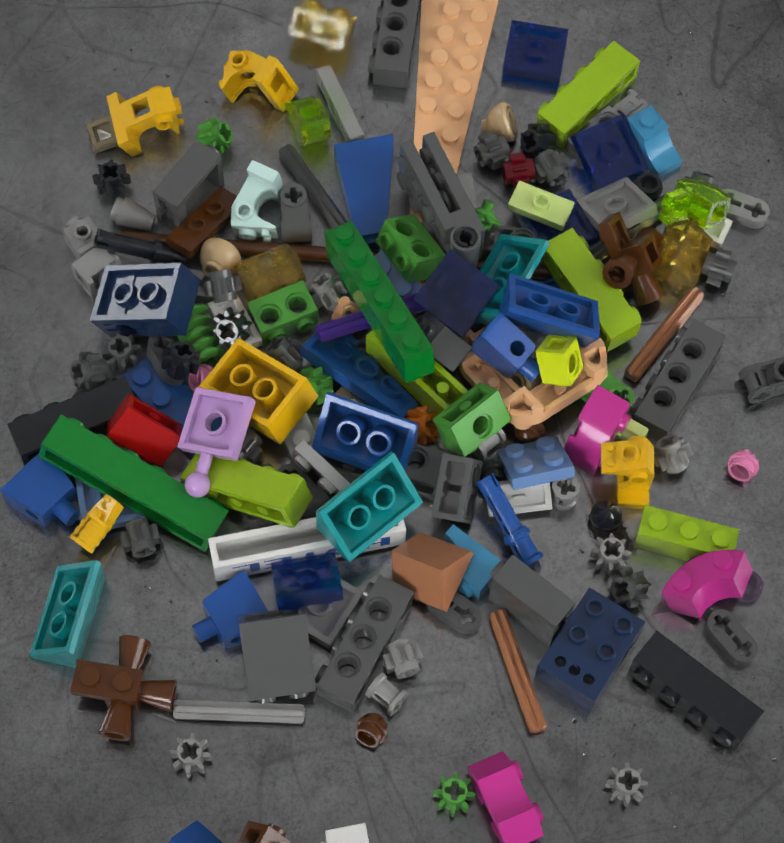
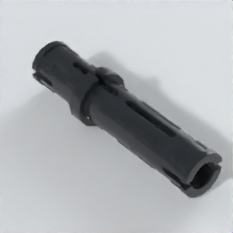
M99 228L96 231L98 235H95L94 248L150 260L149 263L153 264L161 262L182 263L185 265L184 262L187 259L186 256L168 245L162 244V241L154 239L152 242Z

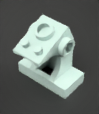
M252 160L247 168L248 177L231 206V227L234 234L241 239L255 240L256 237H264V242H271V238H279L280 236L277 233V227L258 217L260 207L271 199L281 203L280 193L284 185L278 171Z

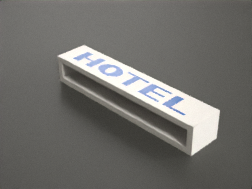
M316 517L299 520L295 528L279 524L208 538L216 582L231 579L243 570H245L247 575L303 565L308 561L313 563L343 557L316 528ZM404 519L363 552L403 544L406 541Z

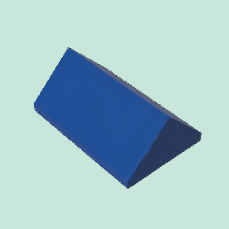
M509 274L499 312L504 314L515 326L546 336L548 334L576 336L581 347H587L598 339L600 335L598 301Z
M327 392L312 448L318 454L366 471L392 451L406 471L417 444L419 423Z

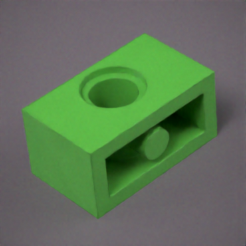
M479 382L433 418V421L446 449L466 457L468 454L476 451L478 446L489 437L497 434L503 426L511 421V418L499 391Z

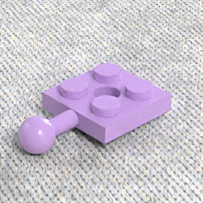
M195 388L177 446L182 451L200 454L195 472L191 473L185 480V489L190 496L200 498L209 492L210 480L207 474L213 457L238 461L256 402L251 397ZM222 417L220 428L216 431H211L212 422L216 418Z

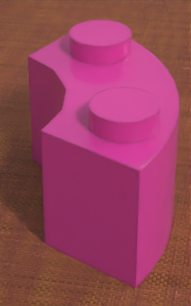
M599 385L596 386L578 417L580 422L574 435H569L564 447L573 465L593 476L595 475L598 468H601V443L613 442L618 431L624 432L632 416L628 415L631 403Z
M713 551L700 555L680 567L668 580L661 593L671 612L701 619L706 609L715 602L729 597L742 598L753 570L745 551Z
M502 751L467 766L481 805H486L494 821L490 824L501 843H529L544 836L540 825L544 821L542 811L536 802L532 804L520 781L524 779L523 773L516 760L511 761Z

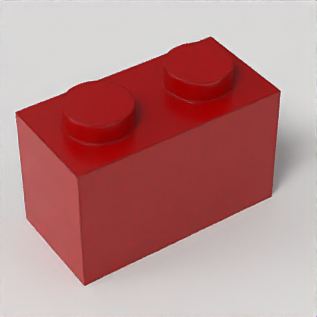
M128 393L108 421L107 437L115 445L121 448L127 447L134 451L143 461L147 463L153 462L162 467L179 443L182 424Z

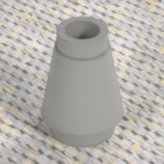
M117 197L109 219L115 221V225L151 231L156 214L151 213L127 197L124 199Z

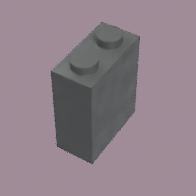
M514 555L506 563L501 560L490 574L492 580L488 585L490 588L488 600L499 609H505L509 617L550 647L573 613L576 602Z
M303 606L238 616L250 701L256 700L257 703L265 704L275 701L276 697L289 695L290 698L297 699L308 696L309 692L316 691L306 615Z

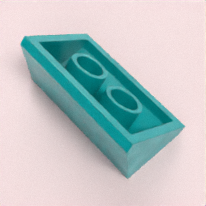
M500 234L458 309L487 326L498 315L509 274L530 280L550 243L544 239Z
M391 451L316 510V528L346 561L351 562L419 507L423 501L395 453Z
M93 560L57 566L29 657L76 668L77 659L82 660L106 580L101 562Z

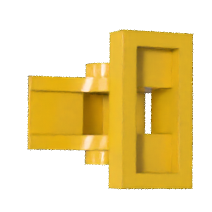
M249 50L230 51L228 61L223 68V79L218 81L220 89L233 104L246 87L258 85L273 107L282 112L285 111L299 90L277 58L269 55L266 59Z
M153 86L148 91L129 100H125L118 92L106 96L118 146L131 157L142 153L139 139L144 131L156 127L158 130L172 129L178 135L180 134L179 126L184 125L183 118H177V115L182 114L179 97L172 96L170 86ZM146 108L150 109V112L136 118L138 112Z
M632 436L625 441L601 443V474L616 475V504L619 508L644 509L645 505L649 506V490L654 478V446L644 436ZM624 476L629 477V480L624 482Z

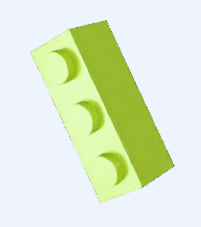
M645 505L633 547L689 562L709 552L735 550L740 529Z

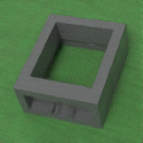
M196 140L153 190L157 220L168 229L173 231L220 186H225L222 157L215 147L204 145Z

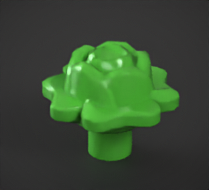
M486 199L483 200L481 207L475 208V211L485 231H490L492 225L500 226L501 223L492 212L495 203Z

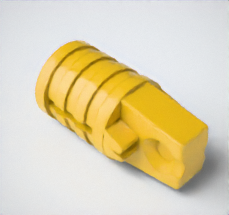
M105 494L87 512L85 518L80 521L81 523L76 526L74 532L69 537L93 554L95 548L100 545L102 539L112 529L124 507L113 497Z

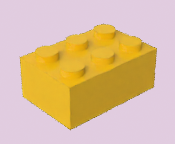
M240 338L235 340L199 385L203 389L243 395L254 399L256 402L249 426L280 445L318 398V394L306 377Z

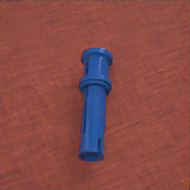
M493 473L476 482L494 517L502 528L505 535L503 537L504 544L510 546L515 557L527 566L544 556L543 552L538 551L529 536L531 532L529 527L527 528L526 525L522 526L504 491L501 489L495 474Z

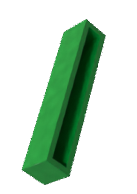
M350 221L324 231L327 257L404 381L408 383L435 372L432 345L354 223Z
M61 414L41 444L39 452L41 459L102 494L110 495L123 506L146 517V519L204 552L209 548L208 538L216 536L229 512L215 498H207L205 496L195 498L190 496L185 489V482L173 479L159 466H151L145 463L135 452L119 448L107 436L91 432L85 428L83 423L75 418H67Z

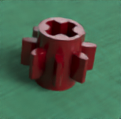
M522 152L508 154L509 161L502 162L501 169L504 184H511L514 190L519 180L527 184L529 181L535 180L533 159H526Z

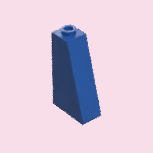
M393 134L334 144V161L349 222L352 221L370 250L380 248L375 240L385 219H388L393 162Z

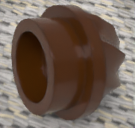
M542 422L532 425L526 430H519L514 426L516 438L527 443L541 438L540 434L546 431Z
M368 713L357 721L355 737L361 744L375 748L387 738L388 724L380 714Z

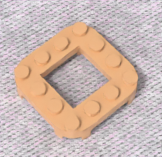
M486 326L476 333L469 328L461 337L471 346ZM601 338L587 347L579 346L584 369L571 386L541 383L530 391L525 386L520 388L511 378L504 377L471 351L468 352L459 364L461 374L472 387L480 382L499 391L511 418V421L508 423L513 424L519 430H526L532 425L539 424L595 389L608 376L606 347Z

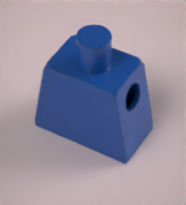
M501 312L471 344V352L506 378H510L518 371L532 382L540 373L538 363L530 357L536 349V345Z
M39 453L0 489L3 499L8 505L44 527L49 526L57 517L65 525L71 526L81 514L72 505L77 498L73 483L61 469L41 459Z
M245 570L239 572L202 601L207 618L192 625V629L200 643L218 635L225 648L242 644L238 616L268 611Z

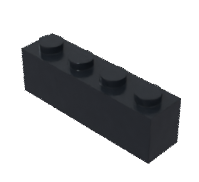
M126 377L109 379L97 388L89 391H79L70 399L60 403H49L40 411L32 414H22L16 417L13 422L8 423L10 434L24 466L40 452L42 442L61 414L67 418L79 420L86 429L95 434L107 435L108 421L128 393L134 396Z
M657 630L636 655L629 670L633 672V676L638 682L645 686L651 685L660 692V697L667 704L680 707L686 712L687 718L699 727L705 726L714 733L713 737L725 747L731 746L736 750L764 713V710Z

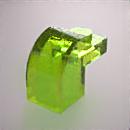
M313 96L285 103L286 113L295 130L296 140L300 147L331 138L329 116L320 98L314 99Z
M697 179L677 180L675 190L665 194L661 202L662 207L658 219L668 225L688 218L705 230L725 222L732 197L711 183Z

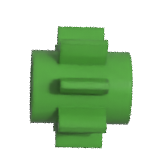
M214 117L198 125L200 131L196 134V140L204 145L215 147L220 154L231 148L228 143L232 141L233 135L227 123H218L217 118Z
M310 366L300 371L301 375L309 380L318 394L315 404L320 405L324 403L327 392L333 393L334 391L332 389L333 380L331 376L325 374L321 366L315 369Z
M457 772L454 773L453 778L448 780L441 776L439 782L442 789L433 790V796L441 798L437 806L438 811L445 807L447 810H450L451 817H454L455 811L460 809L467 813L469 806L466 800H475L476 794L467 789L470 786L471 779L462 781L458 778ZM451 789H457V794L459 795L457 800H451Z

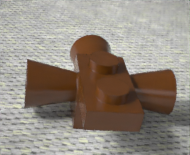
M620 212L608 215L598 225L601 241L606 244L611 256L610 261L604 265L602 271L605 282L612 288L623 289L630 284L632 279L637 306L646 305L660 299L665 293L651 272L663 262L660 252L664 247V239L661 233L654 228L645 227L638 231L635 238L631 239Z
M133 635L119 636L118 666L77 659L70 692L76 696L105 700L108 710L98 730V734L104 738L116 741H129L131 739V712L140 713L142 702L168 712L173 710L177 692V679L146 680L144 671L141 670V666L151 646V642L147 639Z

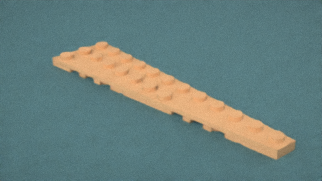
M499 0L421 1L414 145L419 153V150L422 148L423 135L435 132L455 173H458ZM410 206V215H411V214H414V212L412 211L411 206ZM419 213L414 214L418 218V220L422 222Z

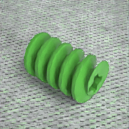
M194 304L186 336L177 337L180 341L190 343L194 347L195 352H200L198 361L200 364H209L214 367L218 363L219 358L224 355L225 349L218 346L220 341L218 336H213L216 333H212V330L216 327L210 325L213 319L211 315L206 314L209 310L207 305Z

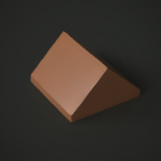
M419 532L391 551L392 578L394 582L413 591L414 600L447 612L474 553Z

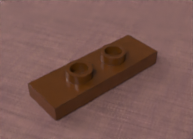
M220 186L166 237V245L191 259L201 249L207 239L213 238L231 220V206L237 196Z

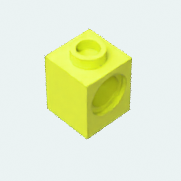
M548 334L535 351L542 383L571 386L584 369L576 336Z

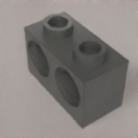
M427 310L424 315L418 316L415 320L432 345L434 358L453 372L472 347L454 330Z
M442 454L431 517L472 524L478 492L476 482L480 481L483 461Z

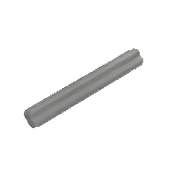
M177 699L173 704V716L175 719L302 724L305 717V707L303 704L290 703L260 704L257 702Z

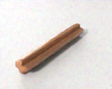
M695 286L688 289L626 367L624 374L633 382L640 380L703 300L704 293Z
M505 609L494 611L490 614V621L527 727L532 734L541 732L546 729L547 723L508 613Z

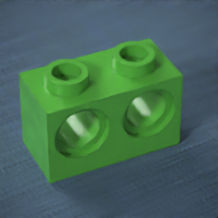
M414 214L385 219L375 240L407 283L436 278L446 258V254Z
M303 280L247 302L248 315L262 338V346L268 345L279 336H283L286 339L287 336L297 332H307L316 324H319L318 309ZM297 307L305 309L300 313L291 311ZM267 319L276 320L273 324L264 323Z

